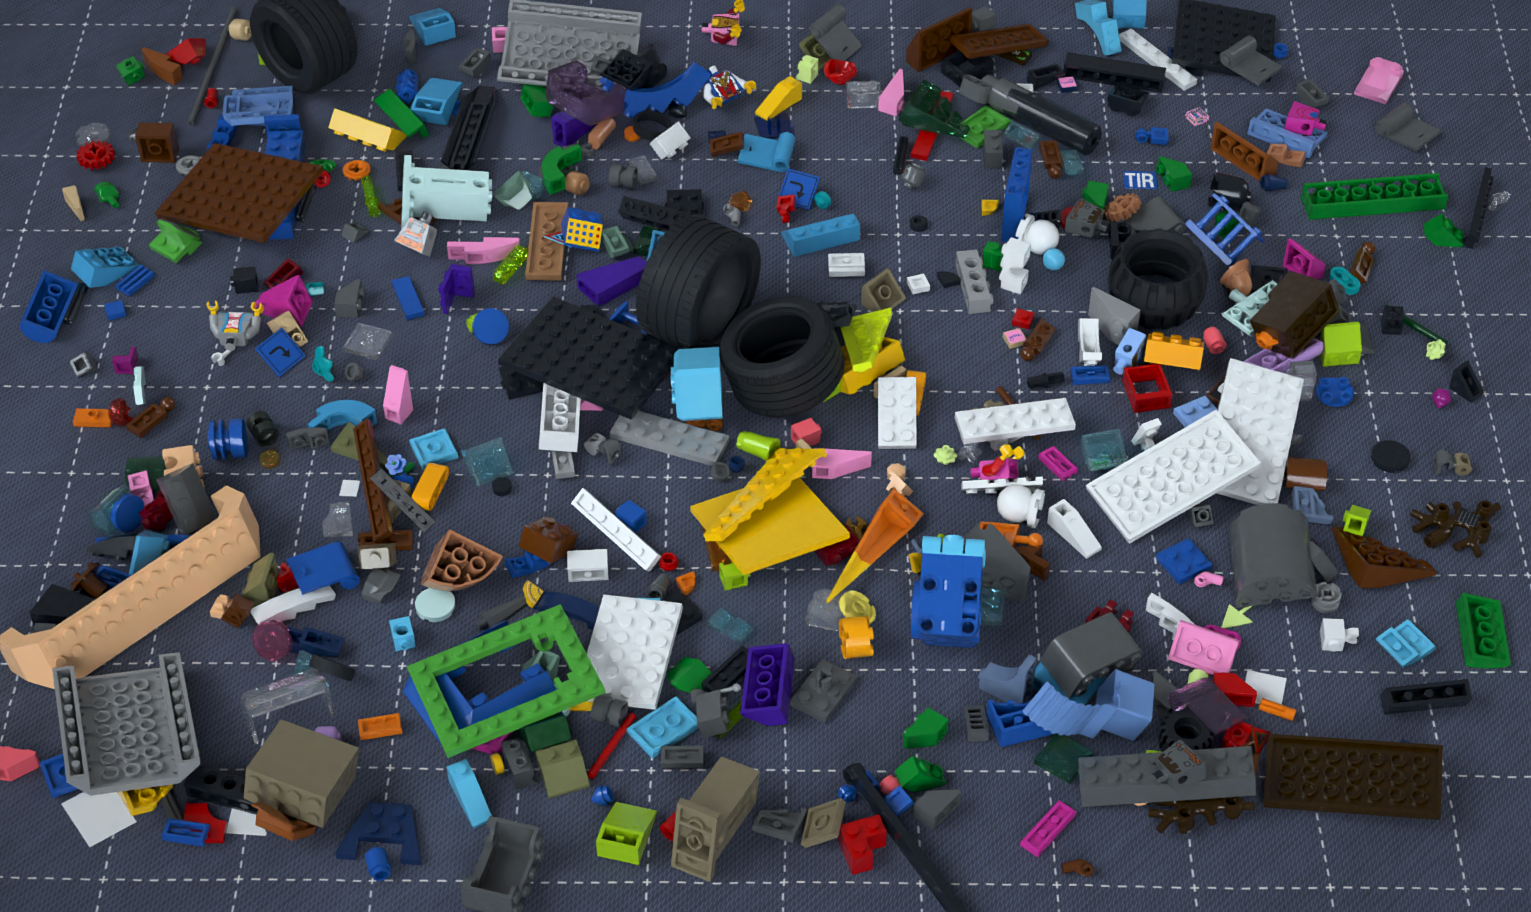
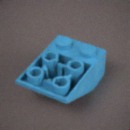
M441 8L409 16L425 46L456 37L454 20L449 12Z
M431 77L416 94L410 110L422 122L447 126L463 83Z
M122 247L84 249L75 251L71 270L91 288L107 286L131 273L140 265Z

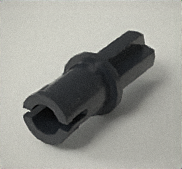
M1063 372L1043 373L1039 376L1027 377L1029 389L1042 386L1048 387L1050 384L1065 381Z

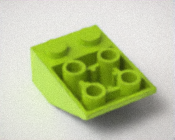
M616 802L602 823L596 839L597 856L639 865L657 811Z

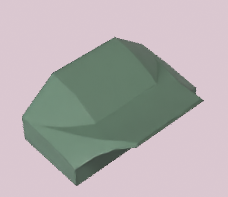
M517 171L493 195L505 207L510 206L520 210L532 199L531 183L520 171Z
M617 226L602 230L601 238L610 258L635 251L629 238L623 236Z

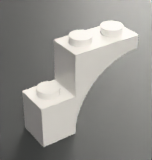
M1080 318L1078 320L1079 363H1084V366H1095L1102 360V352L1099 346V319Z

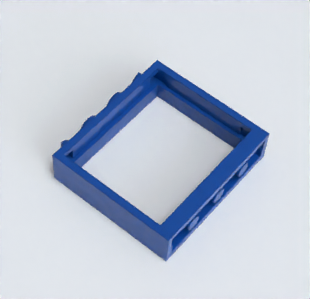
M1015 147L1005 192L1001 241L1008 242L1011 237L1019 238L1015 235L1020 221L1024 220L1028 202L1033 149Z

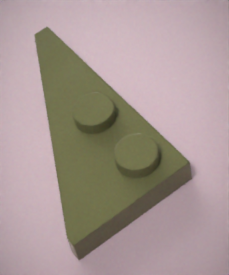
M351 422L347 423L333 442L331 452L359 460L353 432L355 426ZM377 449L380 468L386 469L387 457Z

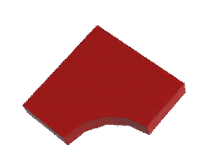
M186 803L183 820L210 824L211 830L208 832V838L205 839V843H224L227 822L213 817L209 812L208 803ZM189 829L190 831L201 832V833H202V831Z

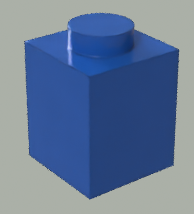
M630 500L620 505L616 510V516L635 533L647 524L646 511Z

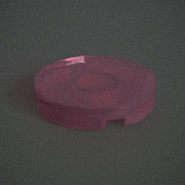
M268 620L258 625L252 637L253 646L258 655L269 661L280 660L288 655L292 647V637L288 633V628L276 620Z

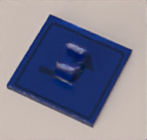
M787 113L777 114L771 119L769 117L768 121L759 116L754 117L760 137L776 139L783 132H789L794 135Z

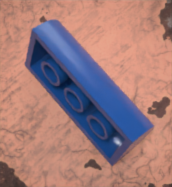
M43 270L21 319L20 329L22 333L36 342L47 343L53 341L78 283Z

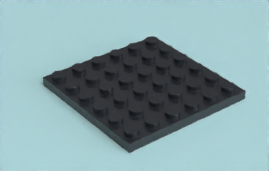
M1179 0L1172 64L1243 77L1224 66L1220 61V54L1244 37L1250 35L1257 42L1256 51L1273 61L1276 15L1233 8L1221 4H1212L1205 1Z

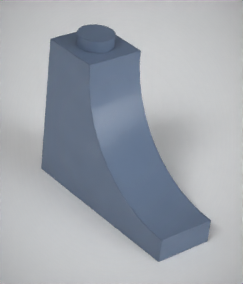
M1029 655L1020 667L1015 668L1003 667L990 662L986 668L981 669L978 675V679H980L979 689L1005 702L1007 700H1014V703H1027L1033 693L1037 658Z

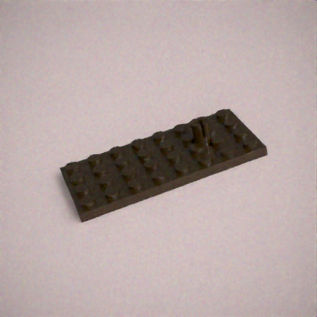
M1269 734L1263 807L1441 820L1443 745Z

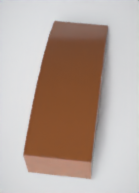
M145 47L141 48L145 64L156 76L173 85H176L183 78L180 65L171 62L170 56Z

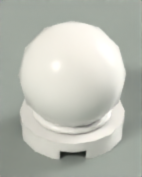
M1025 214L1026 220L1020 221L1015 235L1019 237L1018 240L1031 243V252L1039 255H1044L1047 250L1056 248L1059 242V232L1056 226L1047 220L1035 221L1033 215Z
M1012 484L999 493L997 498L998 512L1005 520L1012 523H1021L1026 520L1028 527L1036 528L1039 519L1036 518L1038 509L1042 510L1044 504V490L1036 489L1035 493L1032 494L1027 487Z

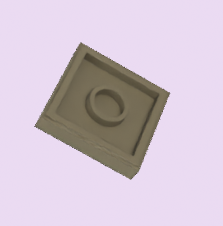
M842 798L808 809L801 840L803 847L808 848L838 838L846 803Z

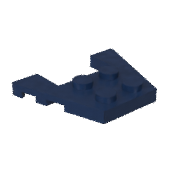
M369 801L336 850L337 859L356 860L361 841L403 844L400 857L401 864L420 865L421 861L412 806L408 804Z

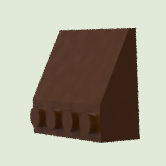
M972 8L964 9L918 31L906 50V63L917 72H920L959 51L950 42L951 36L971 33Z

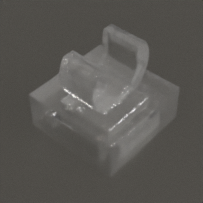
M979 442L964 444L957 453V458L962 461L967 457L971 463L975 462L982 453L981 449L976 447Z

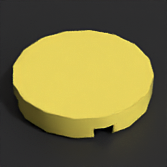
M851 590L845 592L840 597L839 606L846 618L868 615L870 624L875 620V608L873 605L870 606L868 603L870 600L862 593Z

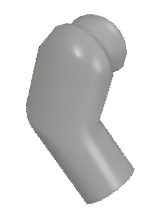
M730 204L724 205L723 211L726 216L731 218V225L734 227L739 226L740 211Z

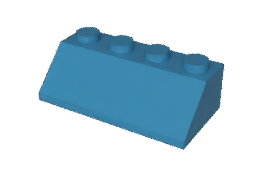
M853 213L782 231L781 235L793 257L859 241L860 223Z

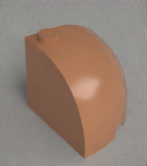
M449 529L435 545L425 568L421 585L441 591H457L469 588L489 576L498 566L503 556Z

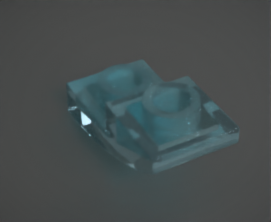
M1059 149L1062 169L1065 174L1069 176L1083 174L1078 152L1075 149Z
M722 607L707 623L722 635L738 643H742L754 630L739 616L735 619Z

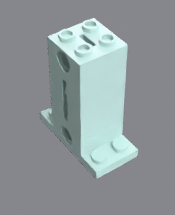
M404 155L401 228H403L410 217H421L423 211L437 219L487 221V214L491 213V204L488 203L492 201V191H489L492 190V179H489V172L415 167V163H411V155Z

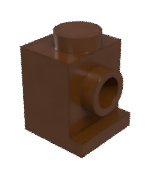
M236 593L227 603L221 620L239 628L241 623L248 617L254 602Z

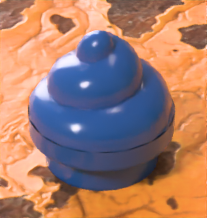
M609 785L597 786L591 801L600 806H608L610 802L614 801L613 792Z

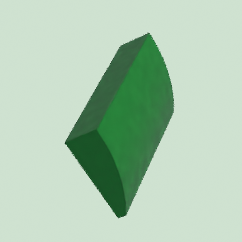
M1462 593L1456 601L1465 666L1475 668L1509 667L1511 662L1500 600Z

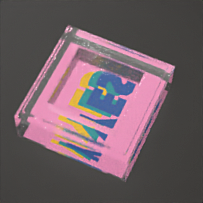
M1200 107L1185 113V117L1194 126L1209 121V116Z

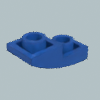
M528 551L522 557L506 558L505 566L512 578L528 575L551 565V563Z

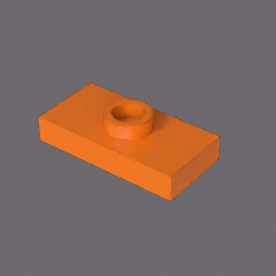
M76 408L73 426L111 428L115 416L114 409Z
M400 713L358 719L360 740L402 734Z

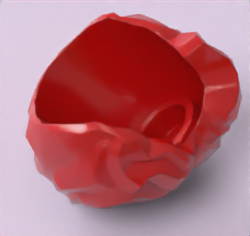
M829 59L823 69L826 78L837 85L847 84L857 75V68L854 62Z

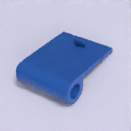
M334 542L286 559L302 595L340 582L344 589H353L360 582V577L344 544L341 542Z

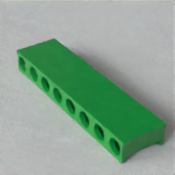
M1439 173L1304 183L1300 196L1309 220L1446 209L1448 194H1445L1439 181ZM1428 179H1435V181H1434L1433 183L1428 182L1427 180H1428ZM1412 180H1417V181H1418L1417 184H1413V183H1409V182L1412 181ZM1395 181L1401 182L1399 186L1392 183ZM1380 182L1384 183L1382 187L1377 186L1376 184ZM1360 184H1366V185H1367L1366 188H1362V187H1358V186H1359ZM1344 185L1350 186L1348 190L1341 187ZM1328 186L1333 187L1331 191L1326 190L1324 188ZM1309 188L1316 189L1315 192L1311 194H1308L1307 191Z

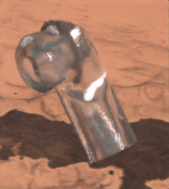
M1503 191L1493 194L1488 205L1489 210L1495 211L1498 204L1507 202L1510 198L1509 192Z

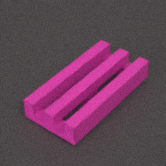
M1054 446L1041 452L1038 456V459L1062 481H1065L1066 477L1070 478L1072 474L1078 473V468Z

